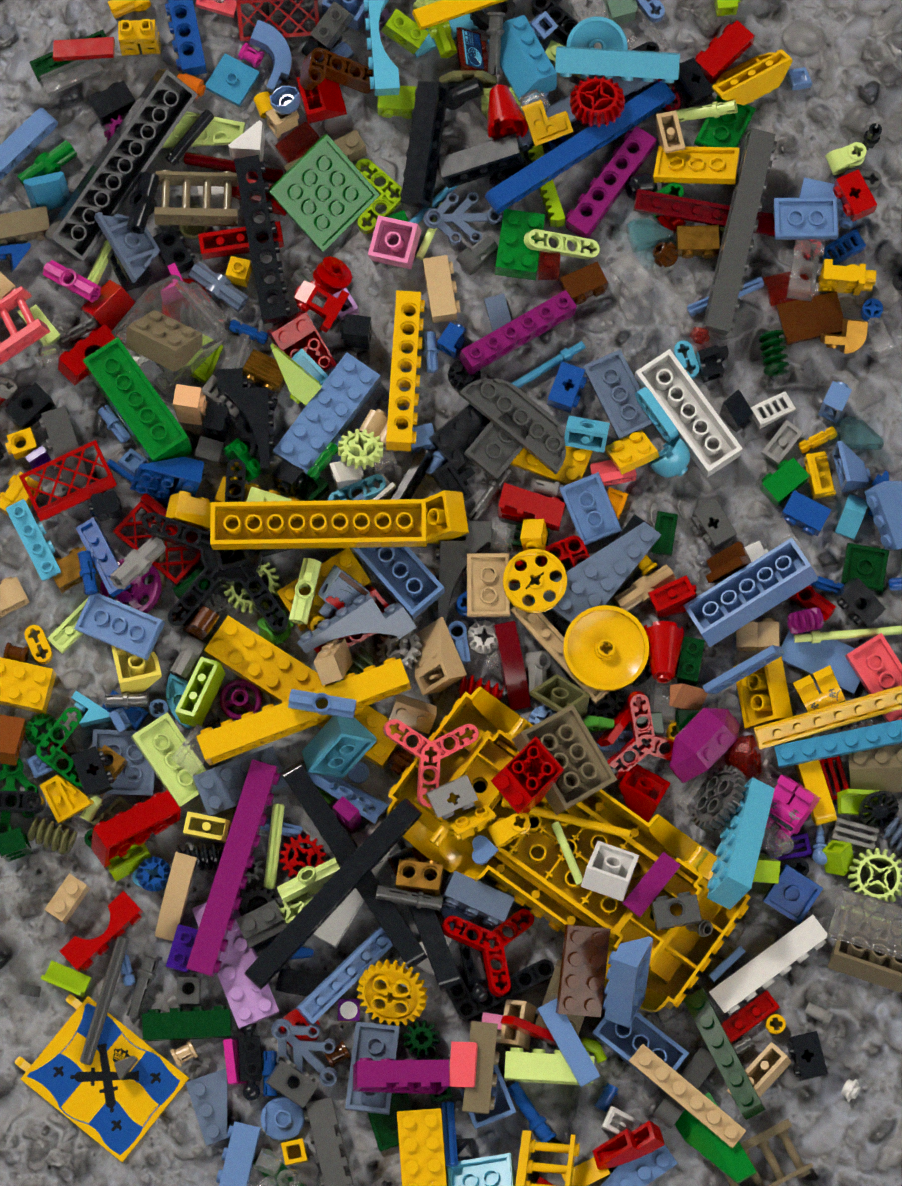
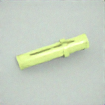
M736 100L721 103L715 101L704 106L677 109L676 112L679 122L707 117L719 118L721 115L737 113L738 109Z

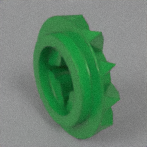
M44 713L34 715L27 721L25 729L27 739L34 746H38L46 734L38 735L39 731L35 726L43 727L46 724V730L49 732L57 720L52 715ZM60 728L53 731V737L57 740Z

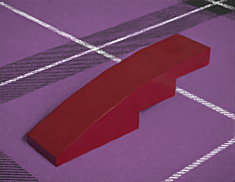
M511 621L496 624L493 627L498 645L497 651L508 706L513 711L531 707L516 623Z

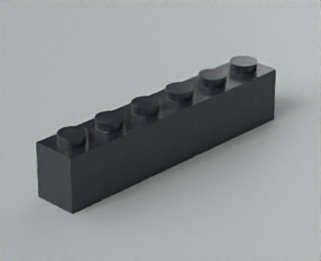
M418 81L415 90L412 125L409 131V146L406 152V167L403 172V188L400 193L401 203L410 207L432 208L449 86L439 81Z

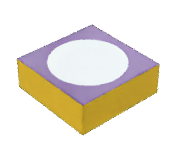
M338 999V1022H360V999Z

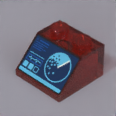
M461 27L456 28L460 71L488 72V59L484 60L483 53H487L486 42L481 40V33Z

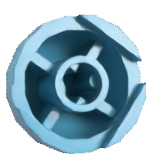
M677 437L670 442H666L663 445L664 449L661 452L658 451L660 457L648 463L653 471L662 477L669 478L676 475L680 477L688 470L687 465L690 461V451L686 443Z

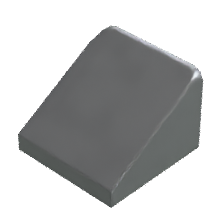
M136 1056L115 1062L114 1065L120 1080L125 1077L138 1061Z

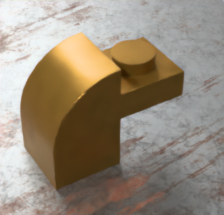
M843 318L842 334L821 333L820 342L826 344L827 348H838L840 345L839 352L844 354L853 353L866 340L868 322Z

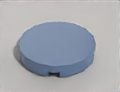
M284 1096L272 1099L262 1109V1128L274 1140H291L303 1129L305 1121L303 1109Z

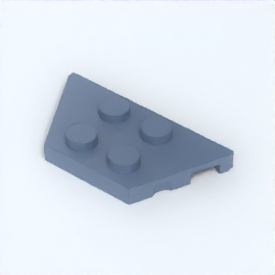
M102 212L96 213L94 216L96 222L131 281L135 283L159 254L160 249L147 227H145L144 233L139 235L127 230L130 216L121 214L104 216Z

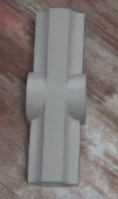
M151 537L138 550L133 549L125 558L124 563L110 575L113 585L118 589L124 590L138 576H144L151 568L152 563L165 552L166 546L163 544V541L158 537Z

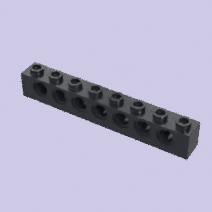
M259 155L234 159L262 322L263 324L285 321L288 320L287 314L291 313L289 301H284L283 294L287 293L285 281H281L280 274L284 272L282 261H277L276 254L280 253L278 241H274L273 233H277L275 221H270L269 213H273L271 201H267L266 193H269L268 181H263L262 176L263 173H266L264 161H260ZM255 175L258 177V180L255 183H249L247 178ZM254 195L261 197V201L258 203H252L250 200ZM262 215L265 217V220L262 223H256L254 218ZM266 235L269 239L266 243H259L257 241L259 236ZM269 255L272 257V260L269 263H263L261 258ZM268 275H273L276 278L271 284L264 281ZM272 295L279 297V301L275 304L268 302V298Z

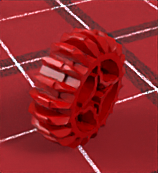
M596 75L594 79H590L587 76L586 82L580 80L579 86L575 85L570 94L572 114L575 115L577 121L581 120L583 125L589 123L590 128L594 124L600 128L601 124L608 126L609 121L615 123L616 118H620L621 112L625 108L624 91L620 88L618 82L613 83L612 78L606 80L605 76L601 79H598Z

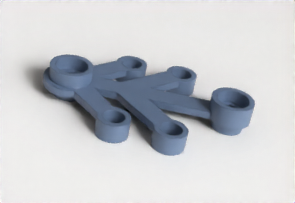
M450 192L446 200L437 209L431 208L423 216L424 224L428 228H438L449 238L450 244L458 245L462 236L459 232L453 231L446 223L455 224L469 237L470 243L475 245L482 239V234L479 231H475L466 222H489L491 225H498L503 219V211L497 214L493 208H490L487 213H465L471 206L476 205L479 200V195L476 192H469L464 202L452 214H444L450 206H455L459 200L455 192ZM474 196L476 200L471 201L469 197ZM449 197H454L456 201L451 202L449 200ZM491 215H496L498 219L492 220ZM430 217H435L437 221H430ZM477 235L479 240H473L472 236ZM457 236L459 240L454 241L451 237Z
M286 1019L276 1020L272 1025L271 1032L278 1040L277 1063L281 1060L280 1056H285L290 1061L291 1057L287 1052L288 1041L293 1046L294 1064L298 1066L296 1070L302 1074L306 1072L303 1068L304 1057L320 1073V1083L325 1087L333 1086L338 1079L337 1071L334 1068L326 1067L311 1051H324L330 1054L335 1050L336 1042L331 1038L326 1039L324 1042L300 1041L295 1035H308L310 1038H316L321 1031L320 1026L317 1023L310 1024L309 1026H293ZM279 1027H285L286 1032H282ZM310 1028H315L317 1033H312ZM330 1043L333 1048L329 1049L325 1044ZM326 1073H331L333 1077L328 1078ZM292 1076L295 1081H298L295 1076Z

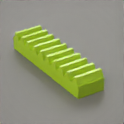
M542 144L533 146L529 150L528 159L531 160V163L545 155ZM552 179L538 188V190H540V196L543 197L542 203L545 205V212H548L547 218L550 219V227L558 228L565 226V215Z

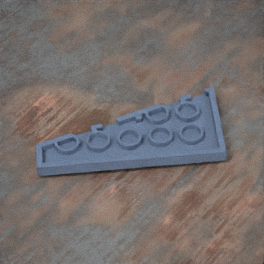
M643 522L567 571L565 594L551 610L571 624L583 611L595 606L607 605L658 541L661 534ZM562 575L559 576L558 578H556V579L553 580V581H554V582L560 581V580L562 579ZM547 591L544 593L543 598L548 602H552L556 596L552 591Z

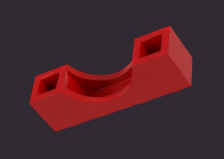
M124 891L108 905L110 922L102 935L94 939H82L74 936L59 950L77 971L80 972L82 969L86 971L94 963L92 960L98 954L102 956L110 948L109 944L114 939L117 940V937H123L126 933L125 929L130 924L134 926L142 918L141 914L143 911Z

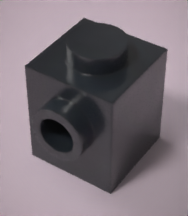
M283 461L272 474L275 488L279 489L283 494H289L294 497L304 490L308 483L304 469L286 461Z

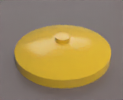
M609 605L595 606L580 613L569 625L563 640L564 661L573 677L584 686L598 691L619 690L634 682L645 668L649 656L648 637L639 620L628 611Z

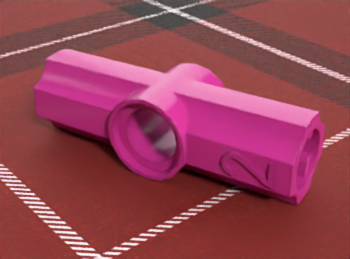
M53 260L45 264L43 276L92 303L98 300L101 295V287Z

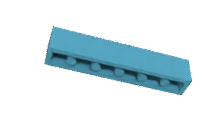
M558 46L556 48L555 71L560 73L561 77H572V74H580V78H587V76L592 78V75H601L600 79L603 76L606 79H613V76H621V80L633 81V77H638L643 82H654V79H662L663 83H674V80L679 79L681 53Z

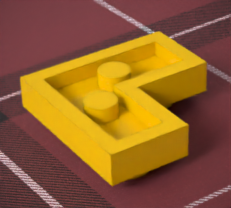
M541 100L522 107L534 146L573 132L566 111L547 118Z

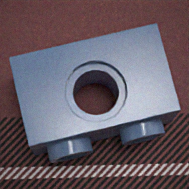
M833 381L818 415L837 423L852 389L843 382Z

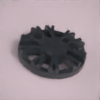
M876 791L863 799L858 812L861 820L867 826L882 827V825L885 826L884 823H890V821L894 820V815L899 812V804L891 792ZM877 797V800L873 802L870 801L871 799Z

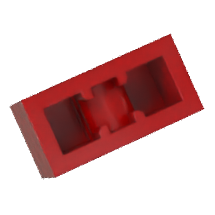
M859 169L836 179L833 192L837 199L842 201L843 211L847 217L851 218L852 222L875 212L877 203Z

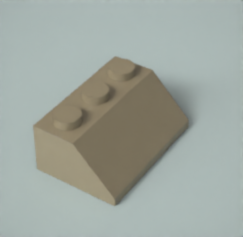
M885 746L849 754L851 789L901 793L902 746Z

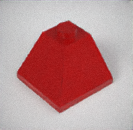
M636 764L627 771L619 784V788L627 808L646 822H649L671 783Z

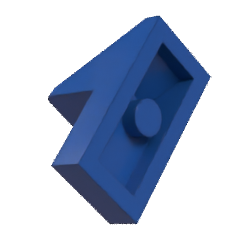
M31 244L0 246V261L6 260V257L9 256L11 272H13L30 249Z

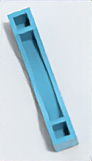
M363 0L364 11H368V18H365V29L370 33V38H367L366 41L367 50H371V57H368V68L373 71V77H370V89H374V96L399 95L400 91L398 67L385 52L379 33L380 17L389 0Z

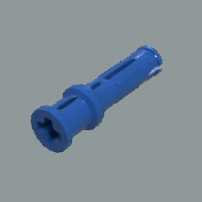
M515 1082L508 1087L509 1094L529 1122L530 1131H534L540 1142L548 1143L553 1140L557 1134L551 1131L546 1123L547 1119L540 1116L519 1082Z

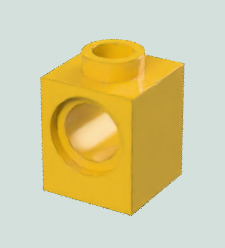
M231 256L225 276L232 284L247 288L252 273L251 260Z
M30 427L6 435L8 442L5 445L8 454H13L16 460L27 456L34 449H38L34 433ZM19 441H26L24 447H16Z
M523 519L520 536L523 551L529 549L545 550L548 535L545 520Z

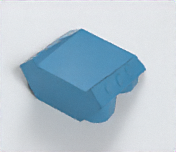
M62 171L23 181L32 209L44 206L48 210L64 207L71 197L68 183Z

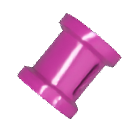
M245 43L238 54V59H244L253 64V67L258 68L265 53L257 51L250 47V44Z

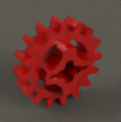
M298 834V840L296 841L291 837L290 845L287 843L283 844L287 848L286 851H280L284 858L279 861L286 864L282 870H289L288 877L290 878L293 875L297 877L298 871L294 870V868L298 866L306 867V864L302 861L298 862V859H300L298 850L304 855H309L306 857L308 866H312V859L317 855V862L313 868L325 863L322 858L327 856L326 853L320 852L324 846L316 845L318 839L315 838L313 841H310V835L308 834L305 839L302 838L301 834ZM300 844H308L312 848L304 849L301 848ZM293 849L295 853L293 858L289 861L290 851Z

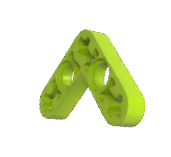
M364 158L357 162L356 168L380 194L358 218L359 230L364 234H370L375 229L377 222L375 218H378V215L387 217L401 204L400 193L402 187L371 160ZM361 166H369V172L372 174L371 179H369L370 174L367 171L361 172ZM379 177L384 178L386 181L380 187L374 184L375 179ZM389 185L393 193L399 192V198H391V192L387 189ZM378 205H384L387 210L385 213L379 214L375 211V208ZM372 213L374 218L370 221L371 226L369 227L368 225H366L365 227H363V221L365 220L366 222H368L372 218L370 214Z

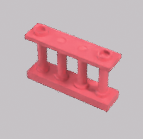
M22 286L12 290L9 295L0 300V318L3 319L10 333L8 339L2 343L0 342V365L50 332L44 322L40 319H34L25 302L32 295ZM17 306H19L27 322V326L20 331L17 330L8 313Z

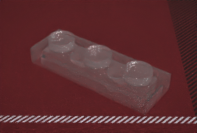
M99 59L75 60L39 77L47 95L51 96L102 74L104 70Z

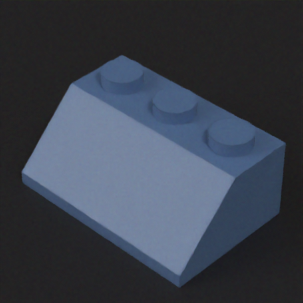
M883 481L864 491L867 498L866 502L871 509L874 517L873 521L880 533L881 543L885 549L898 550L902 549V481Z

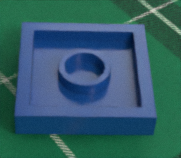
M785 864L779 873V883H773L762 900L800 924L823 890V887Z

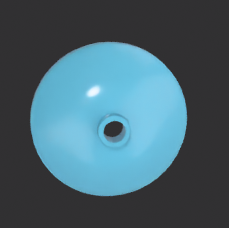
M600 16L589 17L580 21L570 32L566 45L567 47L594 48L595 43H600L602 45L601 49L628 50L627 38L622 28L613 20Z

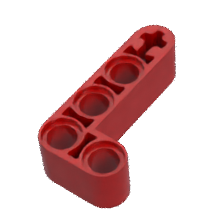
M575 535L545 547V551L558 552L560 554L558 559L561 563L569 562L571 568L590 557L583 540ZM576 543L579 546V550L571 551L568 546ZM544 556L536 558L541 563L539 567L545 566L548 562ZM517 561L514 565L515 569L518 571L525 570L523 568L525 562ZM516 580L510 581L512 583H519Z

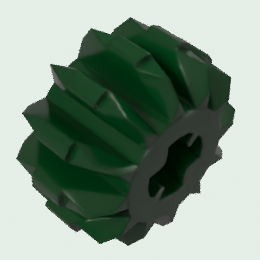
M423 1020L422 1027H419L418 1021H414L416 1029L414 1030L411 1026L407 1027L408 1031L412 1034H404L403 1037L411 1039V1041L405 1042L404 1046L409 1047L413 1045L409 1053L413 1054L417 1049L418 1058L421 1057L422 1051H425L426 1057H429V1048L433 1052L437 1051L432 1043L440 1044L439 1039H433V1037L440 1035V1032L435 1031L431 1033L435 1025L431 1024L427 1029L426 1020ZM420 1033H424L425 1038H428L427 1043L424 1041L423 1045H420L419 1040L416 1039L417 1035L420 1037Z

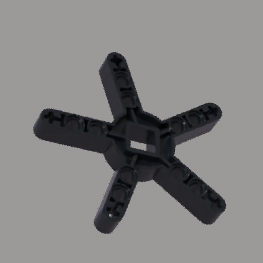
M233 459L227 464L225 502H245L246 467L243 461ZM235 467H239L240 470L238 471V480H234ZM233 487H238L241 489V492L238 495H232L230 490ZM154 512L144 515L142 524L147 534L201 554L204 570L168 613V621L173 629L181 630L185 628L216 589L223 584L229 586L241 585L274 634L281 635L287 631V616L259 576L258 571L262 565L263 557L292 549H243L245 560L223 565L219 550H213L210 545V530L206 532ZM153 520H155L156 525H153L152 528H150L148 522L152 523ZM170 527L178 529L175 535L171 536L166 533ZM191 534L198 537L194 543H189L186 540ZM204 581L211 584L208 590H201L199 585ZM252 584L261 586L260 591L257 593L251 592L249 588ZM195 598L197 603L195 606L189 607L185 604L186 600ZM269 601L273 606L270 610H263L261 604ZM274 613L279 622L282 621V627L274 626L275 620L272 616ZM181 615L182 621L177 620L174 622V616L179 617Z

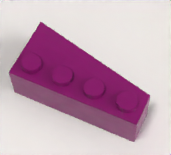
M360 1058L353 1065V1092L440 1095L449 1087V1060H394L386 1058L381 1059V1061H373L372 1058Z

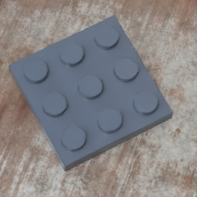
M93 729L92 747L96 746L98 749L99 747L102 748L105 744L128 762L114 783H112L113 790L106 792L104 795L152 797L154 795L155 772L131 738L138 731L119 732L118 730ZM107 756V762L104 763L105 766L113 763V757Z

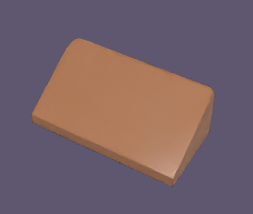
M686 684L670 685L669 705L682 710H700L708 693L704 689Z

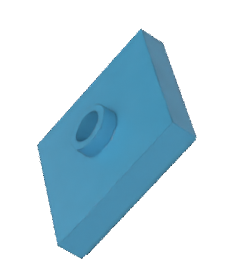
M225 53L206 82V90L240 107L260 76V72Z

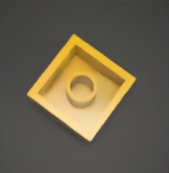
M444 490L425 498L427 504V543L440 544V540L450 541L469 533L463 492Z

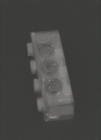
M816 239L815 241L795 240L786 298L811 301L813 295H817L819 283H816V275L820 276L822 263H818L819 256H823L825 249L822 239ZM808 254L812 256L813 260H805L803 255ZM807 274L810 279L803 280L800 275Z

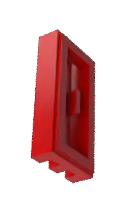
M840 756L819 760L832 801L837 800V795L832 793L824 763H828L836 794L841 790L832 761L836 762L843 790L849 789Z

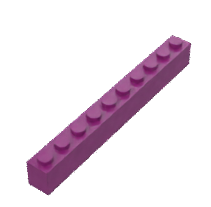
M254 759L251 761L186 969L210 977H214V974H218L222 961L219 958L221 952L225 953L229 940L226 939L228 931L233 929L235 919L232 917L234 911L239 910L241 904L240 891L246 888L248 882L246 872L248 868H252L255 856L252 853L254 847L258 848L261 840L259 831L261 826L264 827L267 821L268 814H265L267 805L271 806L274 799L272 789L274 785H278L281 773H278L279 769L277 766Z

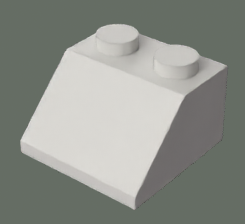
M597 841L587 865L581 887L623 902L639 855Z

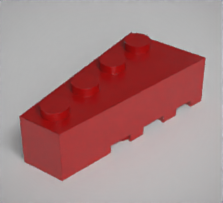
M168 790L163 793H156L149 800L138 802L131 809L117 813L112 819L97 823L93 828L91 849L103 867L106 868L111 865L109 860L117 855L120 858L128 854L127 850L134 844L140 846L149 839L150 834L154 833V835H157L178 822L181 816V808Z

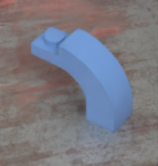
M258 20L249 44L263 49L272 60L273 71L265 89V92L272 93L280 87L282 79L287 81L291 69V52L285 38L276 28Z

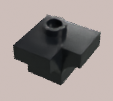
M718 345L697 351L696 359L703 383L723 377L724 368L722 362L728 359L729 355L727 345L719 348Z

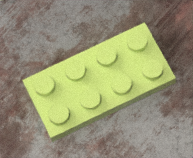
M168 712L131 736L179 807L199 795L192 777L207 770Z

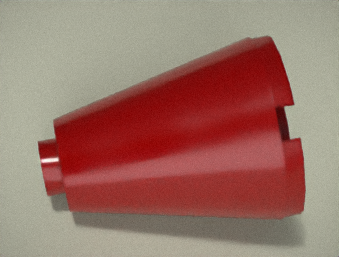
M501 84L494 86L489 92L488 137L495 140L516 133L517 136L521 135V138L524 137L528 132V123L509 87Z
M656 621L653 622L651 627L647 628V625L644 626L649 641L648 661L653 679L659 683H668L675 675L684 637V628L682 626L681 629L678 628L675 622Z

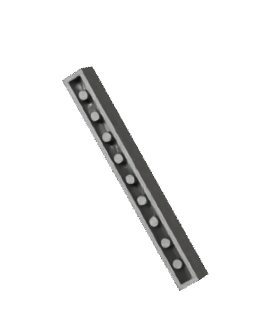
M751 128L747 132L701 328L703 330L726 335L730 330L733 331L736 319L733 316L740 305L738 295L739 291L743 290L745 279H742L743 273L747 271L749 266L748 252H751L754 245L752 234L756 232L759 223L756 217L763 206L761 196L762 192L766 191L768 184L765 178L772 167L770 157L771 153L775 152L777 141H774L776 134Z

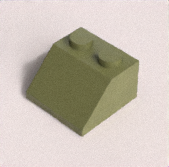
M558 674L530 691V695L556 713L573 704L580 717L586 715L590 694Z

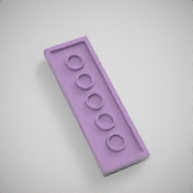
M206 903L191 908L198 927L200 926ZM235 910L232 917L235 919L232 931L227 933L228 946L225 953L221 952L219 960L222 961L217 975L240 1030L246 1025L264 1020L280 1013L269 984L260 990L244 975L258 956L254 947H248V943L244 939L236 919L242 916L239 910Z

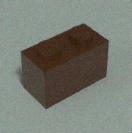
M597 261L560 277L559 285L562 291L566 290L576 305H580L593 295L597 297L604 294L608 287V281Z

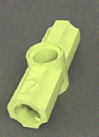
M303 558L289 616V621L301 625H307L322 564L320 561ZM304 587L311 589V592L306 596L299 593Z
M333 858L315 868L312 866L303 867L298 872L297 877L278 886V892L284 903H288L305 893L309 895L317 894L341 866L337 858Z

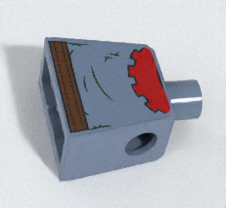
M334 564L318 592V595L325 601V604L318 612L329 619L335 610L338 611L343 607H349L357 597L369 595L370 592Z

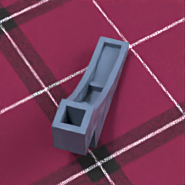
M367 594L357 597L349 607L339 609L335 613L336 616L330 620L325 619L320 622L318 628L314 631L304 633L297 644L304 653H307L321 644L348 635L380 633L394 635L401 639L417 627L401 604H391L382 613L372 597Z

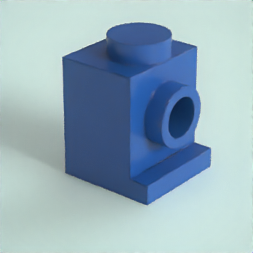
M450 322L437 341V349L455 359L457 348L460 349L465 342L464 333L466 328L458 323L453 324Z

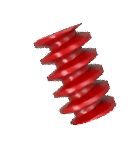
M471 675L468 680L466 676L461 679L458 690L459 698L465 692L472 695L481 686L501 701L505 685L499 690V683L496 682L491 687V682L488 680L483 685L481 677L477 682H474V675Z

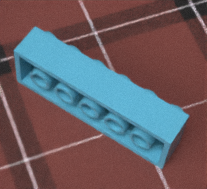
M753 777L743 786L746 788V791L742 793L744 798L739 800L741 805L735 808L736 813L730 815V820H725V827L720 833L722 840L715 853L717 860L711 869L713 876L707 885L709 889L707 898L729 910L752 887L775 788Z

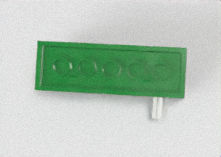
M118 337L83 359L91 380L149 463L186 457L193 454L187 434L139 367L150 359L138 353L131 356Z

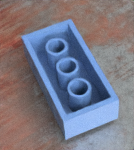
M638 1012L629 1028L603 1018L591 1034L645 1078L647 1077L629 1062L642 1044L675 1071L689 1054V1052Z

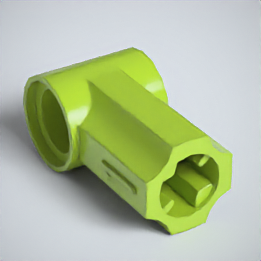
M449 21L428 28L430 37L435 41L440 58H449L457 53Z

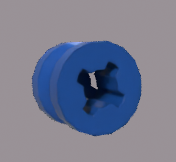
M878 299L866 300L860 312L862 319L868 323L877 322L883 312V305Z

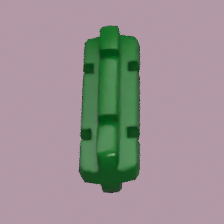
M330 442L326 446V451L320 454L314 462V467L311 466L307 474L310 478L314 480L319 478L321 471H324L333 459L332 456H335L338 452L336 444Z

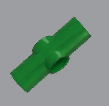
M65 140L49 153L44 152L35 159L34 164L17 177L24 186L23 181L25 179L60 172L62 166L77 156V152Z

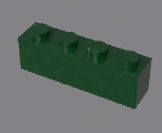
M213 1006V1010H205L204 1007H191V1011H183V1008H170V1012L161 1013V1009H148V1013L142 1014L143 1041L145 1042L232 1037V1011L226 1009V1006Z

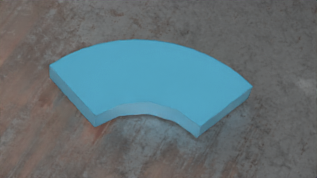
M170 673L166 685V699L169 709L182 726L191 730L192 726L181 723L175 713V709L186 689L188 681Z

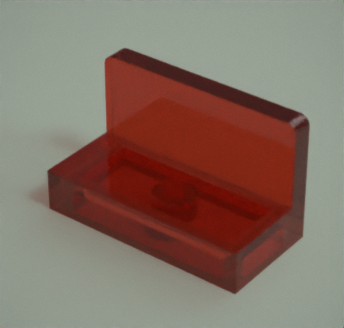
M803 269L763 278L764 284L767 287L770 306L811 297L809 278Z

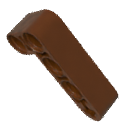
M315 48L303 60L300 84L305 90H313L326 78L365 94H370L374 91V89H370V77H373V71L369 70L368 66L322 48Z
M203 606L182 630L202 641L218 620L219 615ZM181 615L179 617L174 616V622L177 620L181 622Z

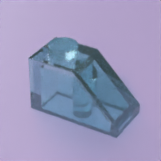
M635 218L627 223L626 233L633 253L653 248L661 242H673V231L648 218Z
M856 417L841 419L839 423V441H842L851 450L882 449L884 440L863 420H857Z

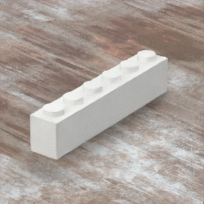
M378 821L377 825L372 824L367 835L370 836L382 822ZM398 842L372 869L376 878L380 875L388 861L387 859L390 858V853H393ZM356 888L313 934L334 948H337L364 902Z
M812 915L709 991L707 995L722 1015L726 1012L731 1015L740 1008L738 1004L745 999L748 1002L758 994L755 991L761 986L766 989L775 982L773 977L777 974L785 975L792 969L790 965L796 960L798 963H801L810 955L807 952L812 948H815L817 951L827 943L824 939L829 935L815 916Z

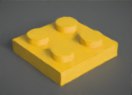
M642 430L614 441L605 447L606 454L622 475L660 457L658 450Z

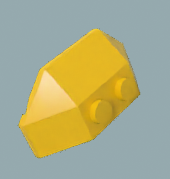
M782 49L776 52L757 55L721 74L712 86V89L723 100H736L737 104L745 106L780 86L793 62L792 58Z

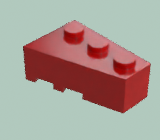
M504 483L498 504V517L523 523V519H544L546 528L559 532L565 503L556 497L549 498Z

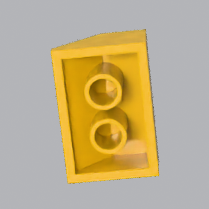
M782 656L736 682L744 728L758 727L793 717Z

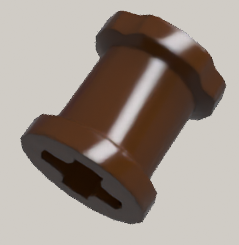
M8 642L3 658L27 663L29 647H17Z
M343 1041L340 1042V1045L336 1046L332 1053L324 1052L332 1068L335 1067L336 1063L346 1058L348 1060L351 1059L350 1053Z

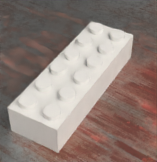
M670 349L635 372V379L640 388L647 387L676 426L679 433L678 437L686 443L690 451V457L706 478L741 456L743 448Z

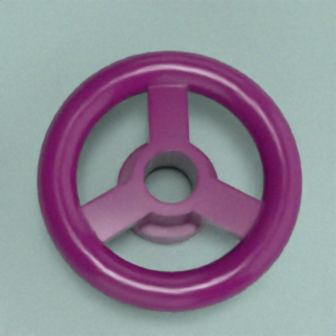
M245 679L229 682L220 694V707L224 714L233 720L242 718L241 715L231 712L229 707H244L247 711H253L255 714L258 713L262 705V695L259 688ZM241 685L240 689L232 693L231 700L226 701L228 692L233 687ZM247 687L255 694L256 702L254 707L248 702ZM243 696L244 701L237 702V698Z

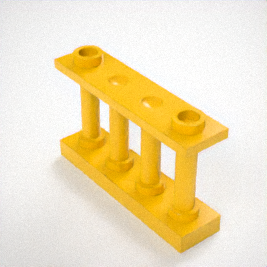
M522 1130L515 1186H556L531 1183V1181H528V1173L532 1174L533 1171L566 1174L565 1186H572L575 1157H579L580 1143H576V1135L571 1134L570 1145L536 1142V1139L532 1138L531 1131ZM535 1151L569 1154L567 1165L536 1163L530 1160L531 1153H535Z

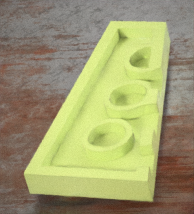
M186 111L162 148L174 147L201 114ZM214 117L190 147L229 145L244 133L246 125L244 122Z

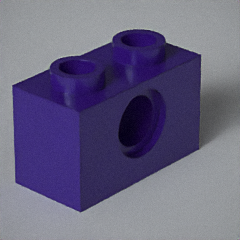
M178 924L166 963L168 969L181 973H190V970L186 969L198 929Z

